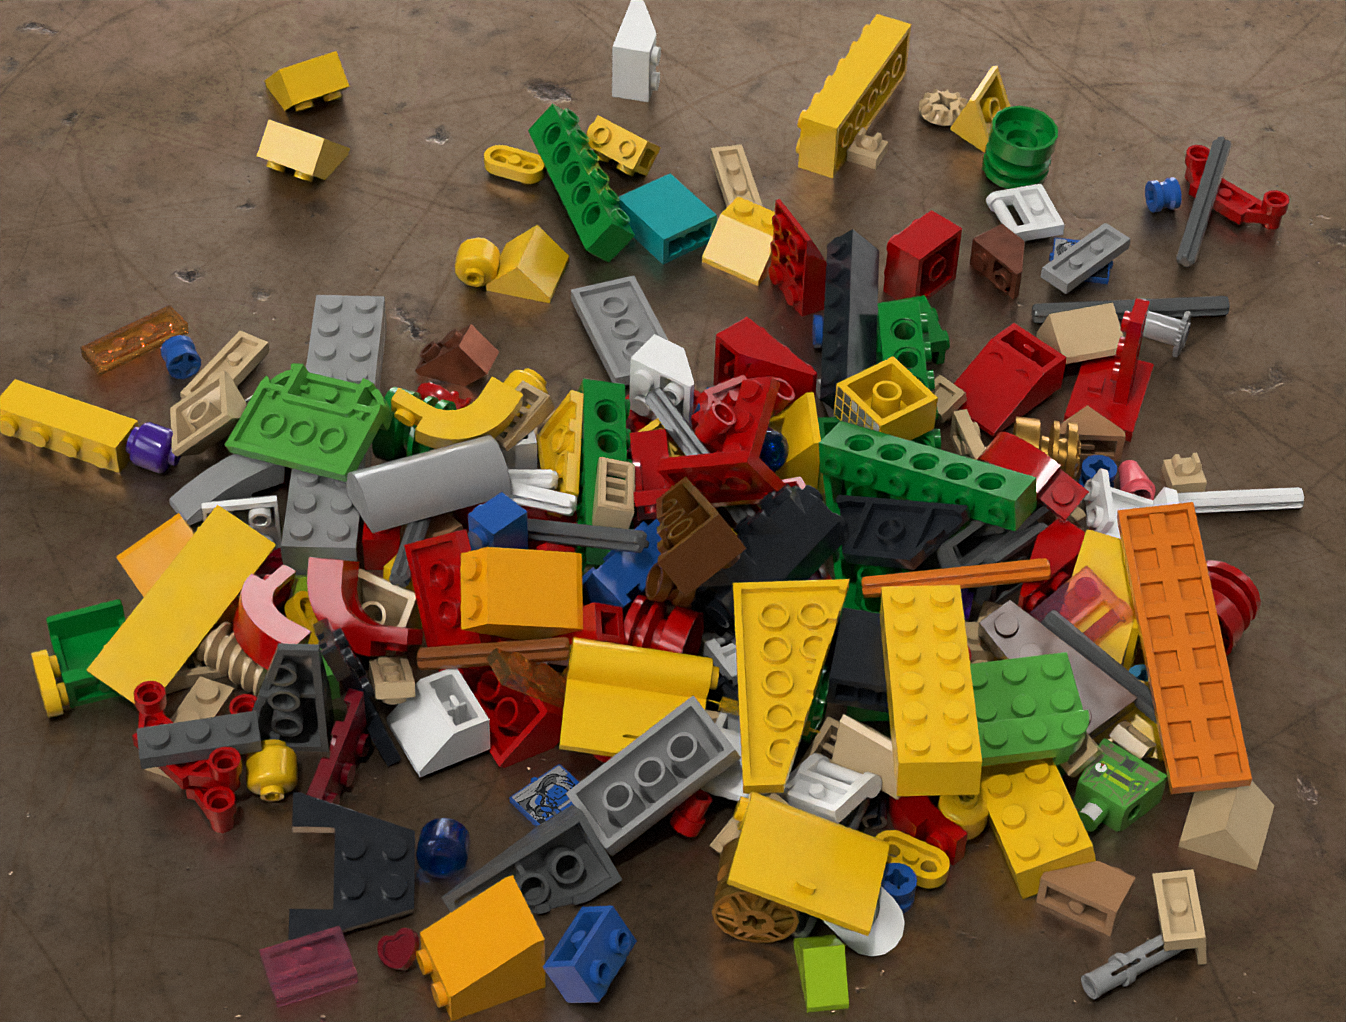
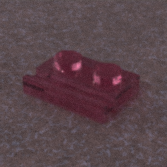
M340 926L259 950L260 960L271 992H273L277 1008L358 983V974L352 963V957Z

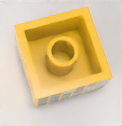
M893 356L837 383L834 415L840 421L910 441L934 429L938 397Z

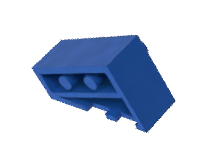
M657 518L649 525L643 521L634 529L644 531L647 534L646 540L649 542L647 549L643 548L641 553L611 550L603 558L605 563L598 569L592 567L582 577L584 605L596 602L622 607L624 613L638 595L646 593L645 585L651 567L658 562V556L661 555L657 549V542L662 540L657 534V527L660 525Z

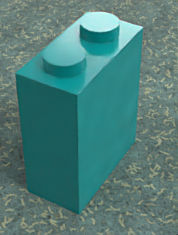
M671 173L619 196L620 201L618 203L630 218L629 225L635 235L634 238L663 265L708 244L717 223V215Z

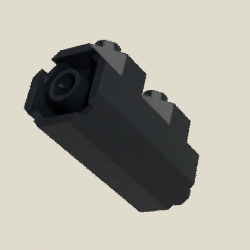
M786 484L779 491L775 492L773 490L765 495L757 504L760 510L753 517L750 515L746 516L734 527L733 531L747 549L741 553L740 559L733 566L727 569H720L700 585L695 592L696 599L691 603L693 610L703 612L704 623L715 634L721 637L726 632L734 637L729 642L736 645L733 583L807 581L845 541L843 533L848 529L846 521L840 515L831 512L822 502L823 497L817 489L810 485H806L801 489L796 485L790 487L789 484Z

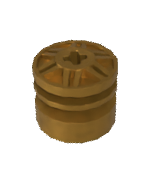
M1016 416L1013 435L1027 441L1061 465L1060 469L1074 480L1077 479L1081 454L1078 424L1068 422L1065 437L1063 438L1060 437V422L1054 420L1049 435L1044 436L1041 433L1040 419Z
M739 837L732 839L723 846L720 854L717 873L718 884L715 889V900L712 908L714 922L725 933L745 941L759 943L785 939L796 930L800 916L798 910L726 884Z

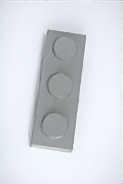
M1104 223L1043 266L1041 278L1066 294L1129 249L1131 238Z

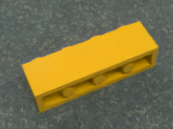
M16 379L0 396V432L4 435L13 436L33 443L38 447H45L68 457H74L94 464L97 467L106 468L118 473L130 461V454L126 452V445L131 431L135 427H139L138 420Z

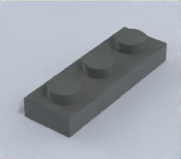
M256 711L136 729L141 769L206 760L215 749L220 747H232L240 754L262 751Z

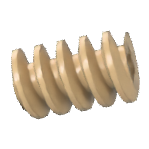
M228 621L223 622L202 641L197 651L196 659L205 661V664L211 669L217 668V672L224 677L229 676L230 681L234 684H241L245 691L253 692L254 696L257 697L268 670L254 662L242 650L235 638L234 632L231 633L232 624Z

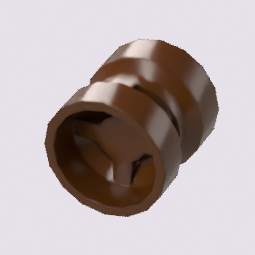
M658 562L651 567L645 585L647 599L657 602L669 600L672 605L682 608L690 605L696 592L695 589L685 597Z

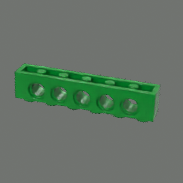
M552 103L528 129V132L586 251L609 263L635 236L629 225L630 218L621 209L618 203L620 198L611 189L608 183L610 179L598 163L600 160L598 155L588 144L590 141L589 137L581 130L578 124L580 122L578 116L568 108L563 110Z
M919 300L877 303L882 361L894 356L904 367H911L908 370L930 391H935L934 371L927 370L926 362H932L930 341H923V334L929 333L927 313H920ZM938 407L935 420H938ZM940 428L933 429L910 441L941 450Z
M583 378L577 391L584 395L576 524L592 525L599 457L632 463L631 459H627V450L631 442V430L626 428V420L630 413V400L625 399V384ZM606 475V476H608V477H613V478H618V479H623V480H625V478H622V477H617V476H612V475ZM631 520L629 529L634 530V523ZM577 546V553L582 554V577L592 567L598 569L605 563L603 558L611 550Z
M840 421L819 442L820 473L912 501L967 505L971 513L970 518L1015 532L1036 509V477L844 421Z

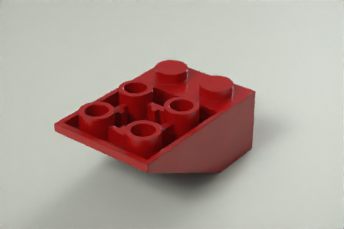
M780 199L775 200V213L772 216L773 241L770 242L772 259L771 266L768 269L770 280L784 293L787 303L793 306L801 317L824 310L826 260Z
M746 317L716 334L714 386L744 375L747 379L773 376L788 382L795 392V398L787 406L807 392H814L816 397L817 372L813 367L803 362L787 346L778 342L763 327L758 326L750 318ZM779 409L774 415H776L783 409Z
M1013 323L991 338L954 382V385L966 392L967 401L958 410L967 409L972 422H976L982 430L994 437L1015 422L1016 416L1022 417L1062 387L1067 357Z
M1058 518L1037 535L1030 560L1048 559L1051 576L1048 580L1023 582L1019 595L1018 606L1040 623L1052 610H1056L1060 614L1085 536L1083 530L1068 520L1063 522Z

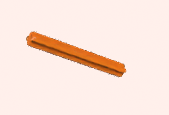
M1041 558L866 576L861 581L862 594L864 598L881 597V587L960 585V588L964 589L1042 581L1050 579L1051 570L1048 559Z

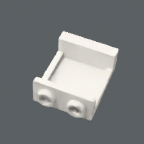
M1102 468L1084 485V488L1089 491L1088 495L1084 498L1087 512L1086 524L1089 530L1119 539L1121 538L1117 523L1118 510L1179 503L1177 490L1164 487L1154 500L1110 487L1108 470Z

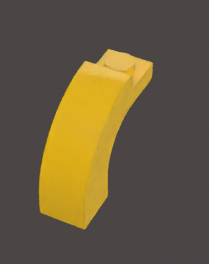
M491 377L480 396L472 404L458 410H441L398 388L391 399V411L394 412V417L401 423L410 427L414 424L417 426L415 429L416 442L438 449L486 435L496 438L510 425L522 407L523 394L500 380Z

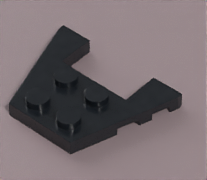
M327 618L315 623L313 627L319 640L318 644L321 648L322 656L337 681H341L347 692L349 688L364 692L366 727L387 766H390L401 760V756L372 700L375 694L373 686L367 677L368 674L358 656L354 655L342 628L334 630Z
M293 792L292 832L335 834L333 909H289L288 950L302 948L304 944L320 939L324 941L338 937L340 933L362 927L365 929L413 914L415 831L300 792Z

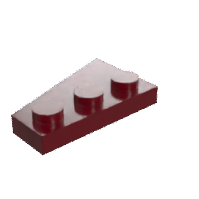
M351 688L348 689L344 699L348 711L344 722L336 720L331 732L330 758L325 756L321 758L307 792L309 796L336 805L340 803V794L344 787H349L353 782L359 758H364L367 755L371 744V736L367 734L364 692Z

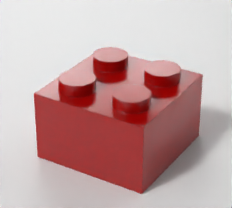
M930 210L921 218L915 219L910 226L899 234H894L886 246L887 258L883 273L885 276L883 292L896 300L925 295L928 300L955 280L962 228Z

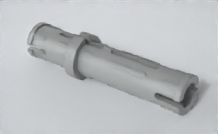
M1162 934L1125 954L1119 952L1110 956L1108 963L1090 973L1082 975V987L1090 998L1096 999L1119 985L1128 986L1134 983L1136 976L1161 964L1185 949L1164 951L1163 949L1147 958V953L1163 945ZM1127 964H1131L1130 968L1112 976V972Z

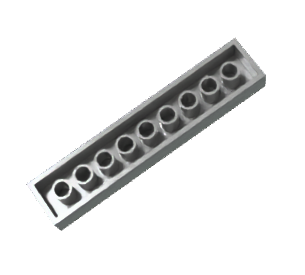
M316 295L306 364L308 372L360 384L364 378L373 382L376 388L380 390L387 328L385 296ZM372 443L357 470L371 467ZM292 469L281 542L283 564L296 570L295 575H306L309 557L360 561L364 520L347 495L346 482Z

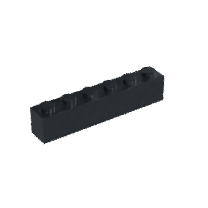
M854 229L840 237L834 238L827 244L820 400L833 410L837 383L876 365L879 250Z

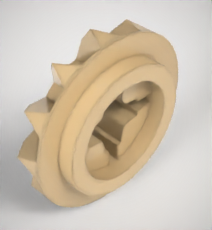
M935 89L933 93L924 94L923 99L919 102V112L925 120L933 124L953 125L966 105L967 99L961 98L959 92L950 93L948 89L945 92H940L938 89Z

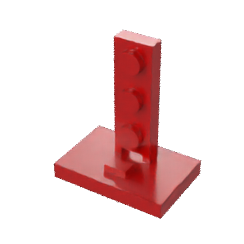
M1136 298L1132 312L1125 310L1120 331L1126 332V337L1120 336L1115 355L1082 362L1063 422L1088 405L1125 431V441L1131 442L1154 367L1153 363L1138 360L1150 301Z
M773 376L743 379L733 411L736 415V422L727 432L722 452L660 458L657 472L672 486L686 476L713 507L756 504L773 490L775 492L779 491L786 484L759 456L780 383Z
M459 530L405 544L404 548L411 571L427 647L492 643L491 635L461 630V554L471 551L467 530Z

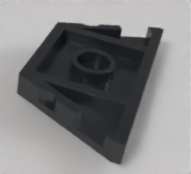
M838 495L836 498L840 509V516L846 521L848 529L843 533L845 541L841 544L842 554L846 562L851 564L915 570L971 517L967 505Z

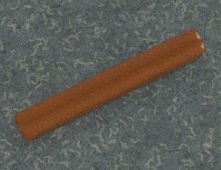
M560 637L426 647L418 650L417 665L419 670L427 671L563 661L569 659L570 643L568 638Z

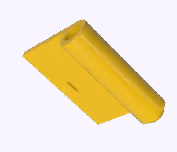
M573 637L568 662L559 749L613 757L690 697L694 696L705 710L709 689L716 690L719 667L713 666V658Z
M753 791L750 792L748 798L741 796L733 814V819L739 821L737 830H740V835L726 884L868 936L871 931L889 852V842Z

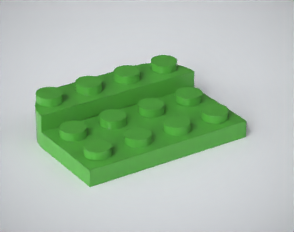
M293 363L291 364V370L284 371L271 380L268 376H265L260 382L226 441L225 446L230 453L346 482L347 474L358 469L378 430L388 431L393 418V412L374 383L363 378L361 383L357 384L310 373L304 364Z
M1067 652L970 664L982 766L1052 758L1054 765L1069 761L1070 755L1080 748L1085 739L1089 724L1088 710H1083Z

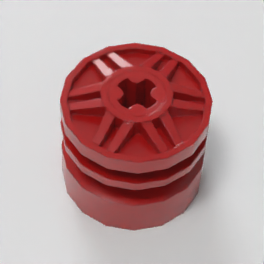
M1209 560L1206 561L1227 657L1242 638L1243 632L1251 625V621L1259 613L1261 599L1255 584L1240 569L1225 562Z
M638 595L635 598L623 621L625 645L698 656L704 631L703 612L676 606L667 619V605L665 601H655L653 604L652 600L647 599L645 595Z

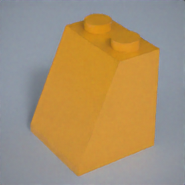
M179 513L116 556L143 597H145L195 533ZM239 595L210 632L218 628L223 622L228 621L231 623L234 620Z
M484 547L461 554V630L517 640L544 639L583 630L582 554Z
M513 875L502 879L420 932L421 950L416 951L419 967L423 975H431L434 982L431 984L434 1000L439 1008L445 1006L451 1021L546 987L545 970L543 969L545 964V939Z

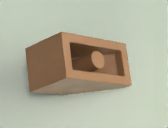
M1100 861L1044 872L1040 879L1036 902L1111 936L1130 902L1136 877L1125 873L1120 868L1111 867Z

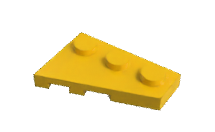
M570 390L537 434L536 441L540 468L551 469L558 473V487L553 491L575 495L578 498L584 394ZM548 512V514L559 518L562 516L561 514Z

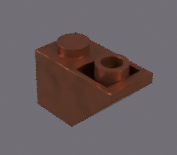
M1000 224L973 238L969 264L1012 299L1019 296L1024 240L1004 224Z
M469 324L459 331L457 329L451 330L443 340L437 343L434 341L428 343L419 354L421 360L415 372L420 376L467 386L488 374L499 351L472 324Z

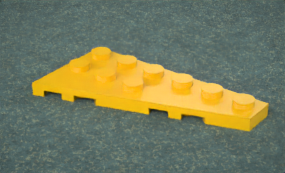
M849 579L733 583L743 794H750L751 791L755 793H784L849 589Z

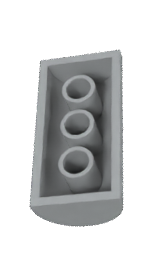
M491 435L352 471L347 474L346 481L347 495L372 533L483 503L501 492L507 496L512 495L506 461L498 443Z
M692 696L566 792L574 806L583 811L598 839L613 857L741 757L697 699Z

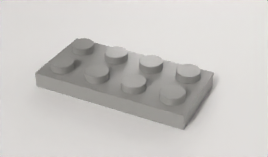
M635 276L571 289V301L613 383L625 384V386L630 385L631 357L654 334L668 340Z

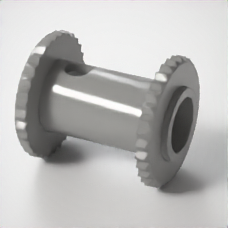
M1148 311L1143 337L1174 346L1172 356L1178 357L1186 344L1190 332V311L1184 313L1182 320Z

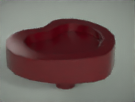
M409 928L399 929L393 936H383L377 946L380 960L385 965L396 970L403 971L408 969L416 958V951L419 950V937L414 930Z

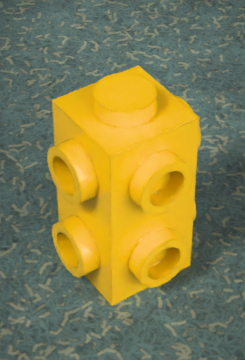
M597 115L595 121L587 130V136L590 139L588 144L594 149L593 151L598 155L599 159L606 163H609L610 159L619 162L616 168L630 176H634L635 172L647 176L661 147Z

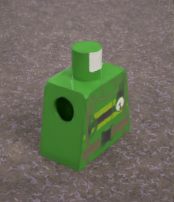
M1104 738L1099 744L1103 753L1083 771L1077 783L1073 803L1080 809L1078 814L1087 831H1094L1100 823H1103L1116 832H1122L1159 804L1163 797L1167 775Z

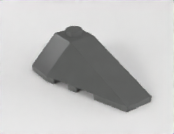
M278 643L252 711L257 712L261 741L268 739L282 740L294 751L329 752L334 714L331 689L319 644Z
M571 805L534 828L441 898L451 913L502 879L513 875L531 913L541 914L549 912L554 908L588 902L620 882L622 878L583 811Z

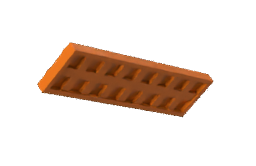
M1187 502L1118 510L1117 523L1170 793L1179 794L1250 786L1252 775L1194 503Z

